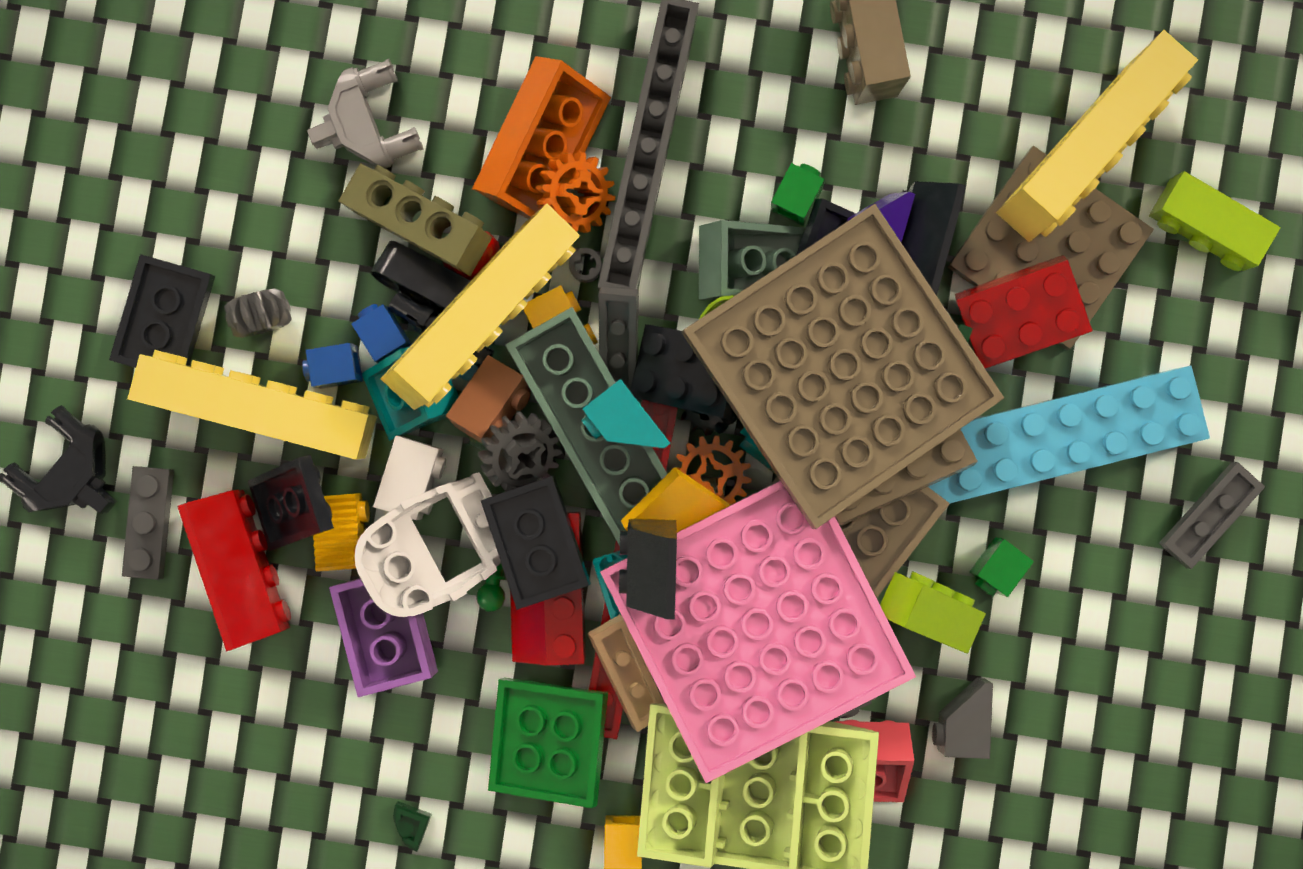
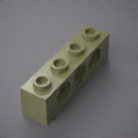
M360 163L338 202L357 215L471 276L492 239L482 229L484 222L468 212H464L462 217L453 213L454 206L438 196H434L432 201L423 197L425 191L408 180H405L403 185L395 182L396 175L380 165H376L373 170ZM392 195L390 202L384 206L386 199ZM421 211L420 217L413 222L415 214ZM451 226L450 233L442 238L443 231Z

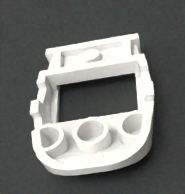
M480 472L408 498L370 525L360 536L355 548V566L368 594L380 609L398 617L415 616L432 610L433 607L447 601L459 599L466 595L467 591L476 584L486 580L497 571L496 567L501 561L480 501L492 497ZM448 497L482 561L447 582L442 577L410 517Z

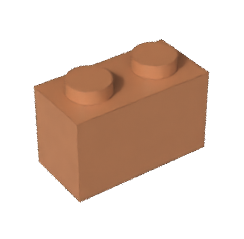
M487 355L446 414V417L457 429L482 443V438H491L493 436L489 428L491 425L498 428L502 427L503 416H506L511 421L517 410L521 411L527 405L531 389L523 375Z

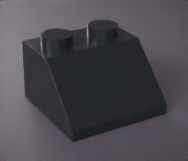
M629 519L628 531H620V555H627V570H619V593L627 594L626 607L664 619H675L676 520Z

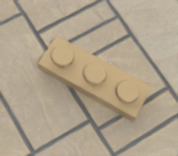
M618 615L587 634L632 728L638 732L648 726L650 704L665 703L623 617Z

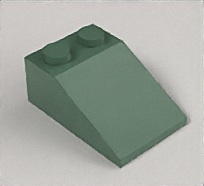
M719 220L699 226V300H716L723 296L737 295L795 257L806 227Z

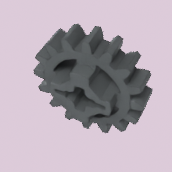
M517 412L515 421H510L506 416H503L502 427L498 428L494 425L489 427L493 436L481 439L487 450L478 452V456L483 462L480 466L482 471L495 487L500 485L506 492L512 490L514 486L518 488L533 483L541 477L543 479L550 477L547 470L549 468H558L559 464L553 457L562 454V450L556 444L559 438L545 419L541 421L534 413H531L526 419L521 412Z

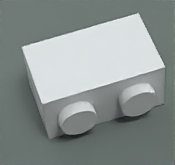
M395 436L373 507L390 512L408 498L431 490L435 478L440 480L445 469L446 458L442 457L444 449L403 436ZM433 505L410 516L411 519L420 520L424 514L429 515Z

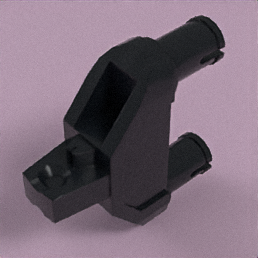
M58 406L51 412L55 418L47 416L45 423L69 441L67 450L40 482L33 479L15 462L4 468L3 471L8 475L0 473V482L22 499L21 504L23 508L30 513L78 505L81 508H86L89 505L98 513H108L117 501L102 488L106 483L103 480L106 476L104 436L94 425H84L68 412L64 406Z

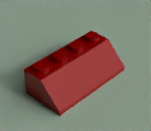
M244 489L231 490L178 505L177 507L226 652L290 628L288 621L291 620V612L287 602L284 599H280L276 587L279 585L278 573L275 567L268 563L265 554L268 548L263 532L256 528L253 516L256 514L252 498L248 494L245 495Z
M567 512L583 559L581 512ZM584 587L518 610L510 591L512 662L546 666L585 663Z

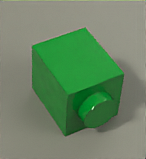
M791 163L771 201V211L804 227L812 211L815 199L819 198L824 188L825 179L820 177V171L804 163L800 167Z
M995 537L969 573L978 579L975 585L989 596L994 597L998 593L1008 597L1034 561L1005 539Z

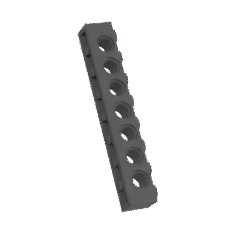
M661 0L597 287L598 291H600L601 287L638 289L697 22L699 3L687 0Z

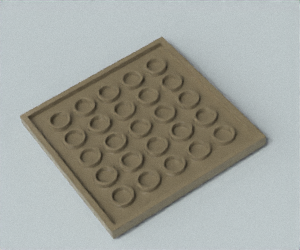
M876 204L870 206L681 332L812 529H817L1004 399V396Z

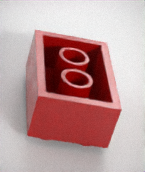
M1064 255L955 294L965 326L973 328L970 340L976 356L985 369L1093 331L1069 261Z

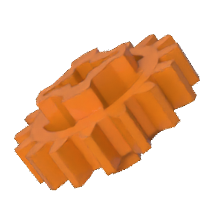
M584 152L575 153L574 156L572 153H563L560 156V160L551 159L548 161L551 171H540L539 175L545 180V183L535 187V190L543 192V198L536 201V203L540 206L548 204L576 232L579 230L582 233L591 232V225L601 226L603 224L600 215L611 214V210L606 206L607 201L615 200V196L608 194V188L615 184L614 181H605L604 176L609 171L607 167L596 168L599 160L597 157H588L586 159V153ZM564 174V178L558 183L560 177ZM573 189L575 191H578V193L584 194L585 196L578 197L576 195H573V193L567 192L566 190Z
M715 435L711 444H707L703 436L699 437V447L697 448L687 443L685 446L689 454L687 456L677 454L676 458L682 463L681 468L676 467L677 469L686 474L689 463L699 454L701 464L695 473L687 476L731 505L736 503L734 499L736 495L747 496V493L741 486L742 483L747 484L752 481L751 478L743 476V471L749 469L751 465L750 463H740L739 459L745 452L739 450L733 453L731 451L733 441L729 440L722 446L719 445V436ZM712 450L725 454L732 463L726 465L719 463L714 459ZM706 458H708L709 464L712 465L714 470L721 471V476L716 478V493L709 481H702L701 475L706 473L707 470ZM736 476L732 490L724 496L722 488L728 478Z

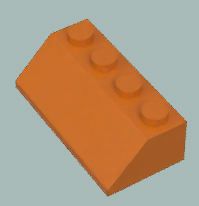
M535 56L472 189L494 203L529 219L543 207L536 203V201L543 198V192L535 190V187L545 183V180L539 175L540 171H551L548 161L551 159L560 160V156L563 153H572L573 156L578 152L585 153L611 97L562 60ZM564 174L560 177L558 183L564 178Z

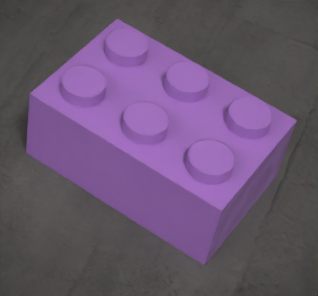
M360 578L329 587L357 697L432 678L438 672L423 613L415 616L398 617L383 611L371 599Z

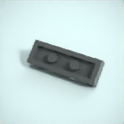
M601 287L599 291V354L615 383L621 379L631 391L638 359L639 290Z
M1231 462L1159 544L1185 568L1192 569L1260 494L1265 486L1239 462Z
M133 466L122 566L123 577L155 580L163 579L174 469Z

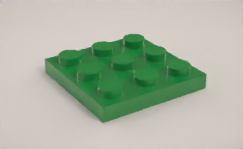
M505 677L499 679L488 791L587 808L596 807L598 805L608 692Z

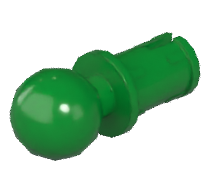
M501 563L496 567L497 571L485 580V584L478 589L476 600L484 611L493 612L499 610L504 605L505 592L500 586V580L507 579Z

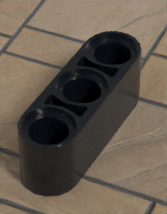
M389 241L370 272L381 284L396 292L400 290L405 292V294L425 307L431 306L436 309L437 314H440L470 282L469 279L396 241Z

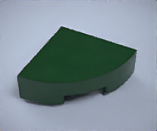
M398 801L393 813L394 823L404 844L417 852L432 814Z

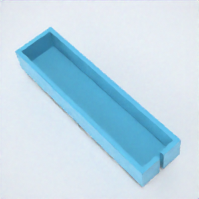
M1192 366L1175 368L975 418L962 427L961 431L978 462L974 466L928 487L949 503H954L1210 439Z

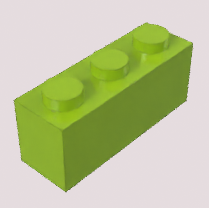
M1185 171L1170 178L1149 214V217L1158 221L1157 225L1159 228L1171 234L1178 233L1190 240V246L1201 252L1213 253L1221 258L1220 262L1225 267L1234 271H1245L1259 266L1281 228Z
M912 571L910 578L894 572L880 603L888 620L966 654L969 653L986 613L972 607L975 602L974 599Z

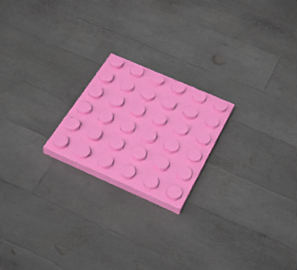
M781 481L677 532L675 619H664L626 607L627 594L619 593V570H627V558L600 571L705 783L916 677L835 516L817 529H812Z

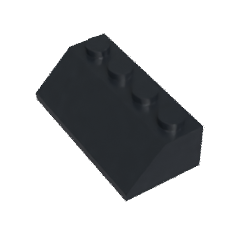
M915 181L908 191L902 190V192L914 193L915 197L901 243L937 296L967 185Z

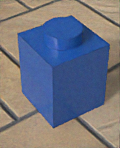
M377 304L366 307L357 314L359 319L351 323L376 363L384 360L399 349L412 345L393 312H390L384 304L379 307Z
M352 343L305 350L307 360H303L302 368L305 380L311 382V387L323 389L363 382L358 346Z

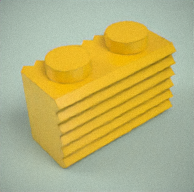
M362 493L324 496L332 511L331 521L334 528L313 536L315 570L317 572L356 569L355 548L360 536L365 531L364 523L370 520L369 503L367 500H362Z

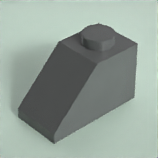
M976 678L939 712L938 723H934L932 728L933 745L937 746V750L945 757L990 759L993 683L985 678Z

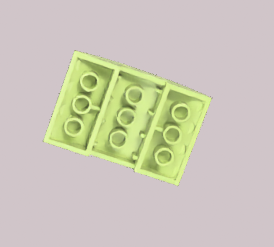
M650 704L637 856L710 868L714 864L746 869H868L879 732L828 721L705 783L667 705Z

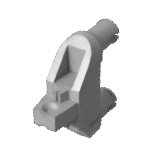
M390 59L360 71L358 68L351 67L341 73L327 108L329 114L323 116L324 123L307 130L311 143L316 149L333 144L335 149L345 147L347 151L372 165H380L385 169L394 164V159L418 150H424L415 127L386 139L380 136L366 96H368L369 91L398 82Z

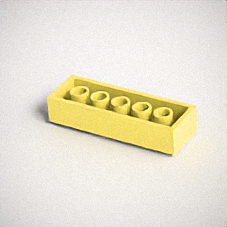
M1163 30L1129 62L996 213L1028 242L1032 241L1039 234L1047 237L1058 225L1061 226L1075 212L1076 208L1074 206L1080 199H1085L1100 183L1098 179L1104 172L1110 171L1123 157L1121 152L1127 146H1131L1146 131L1144 126L1150 120H1154L1168 106L1169 102L1167 100L1173 93L1177 94L1190 81L1192 76L1188 71L1198 59Z
M545 204L515 232L380 379L414 410L423 405L429 408L433 403L437 404L452 388L448 381L451 378L453 380L456 379L460 374H465L477 361L478 358L473 353L475 351L479 353L485 346L489 347L503 332L499 325L503 326L510 319L513 320L526 307L528 303L523 298L528 299L534 292L537 293L552 278L549 273L556 269L558 265L562 266L573 255L576 249L572 244L580 235L552 207Z
M154 350L153 357L139 355L127 398L129 400L356 460L366 458L377 416L368 414L369 406L345 400L342 401L341 406L333 405L334 397L305 390L303 397L296 395L297 387L270 380H268L266 386L259 385L260 377L230 370L228 377L223 375V367L192 360L191 366H187L188 358Z

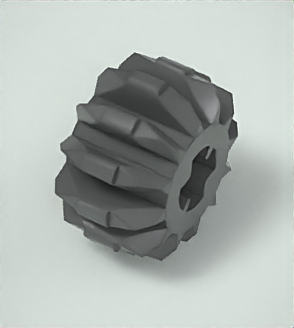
M275 288L241 295V297L232 299L224 306L228 327L231 328L233 336L241 338L274 331L288 325L292 320L288 300H286L283 291Z

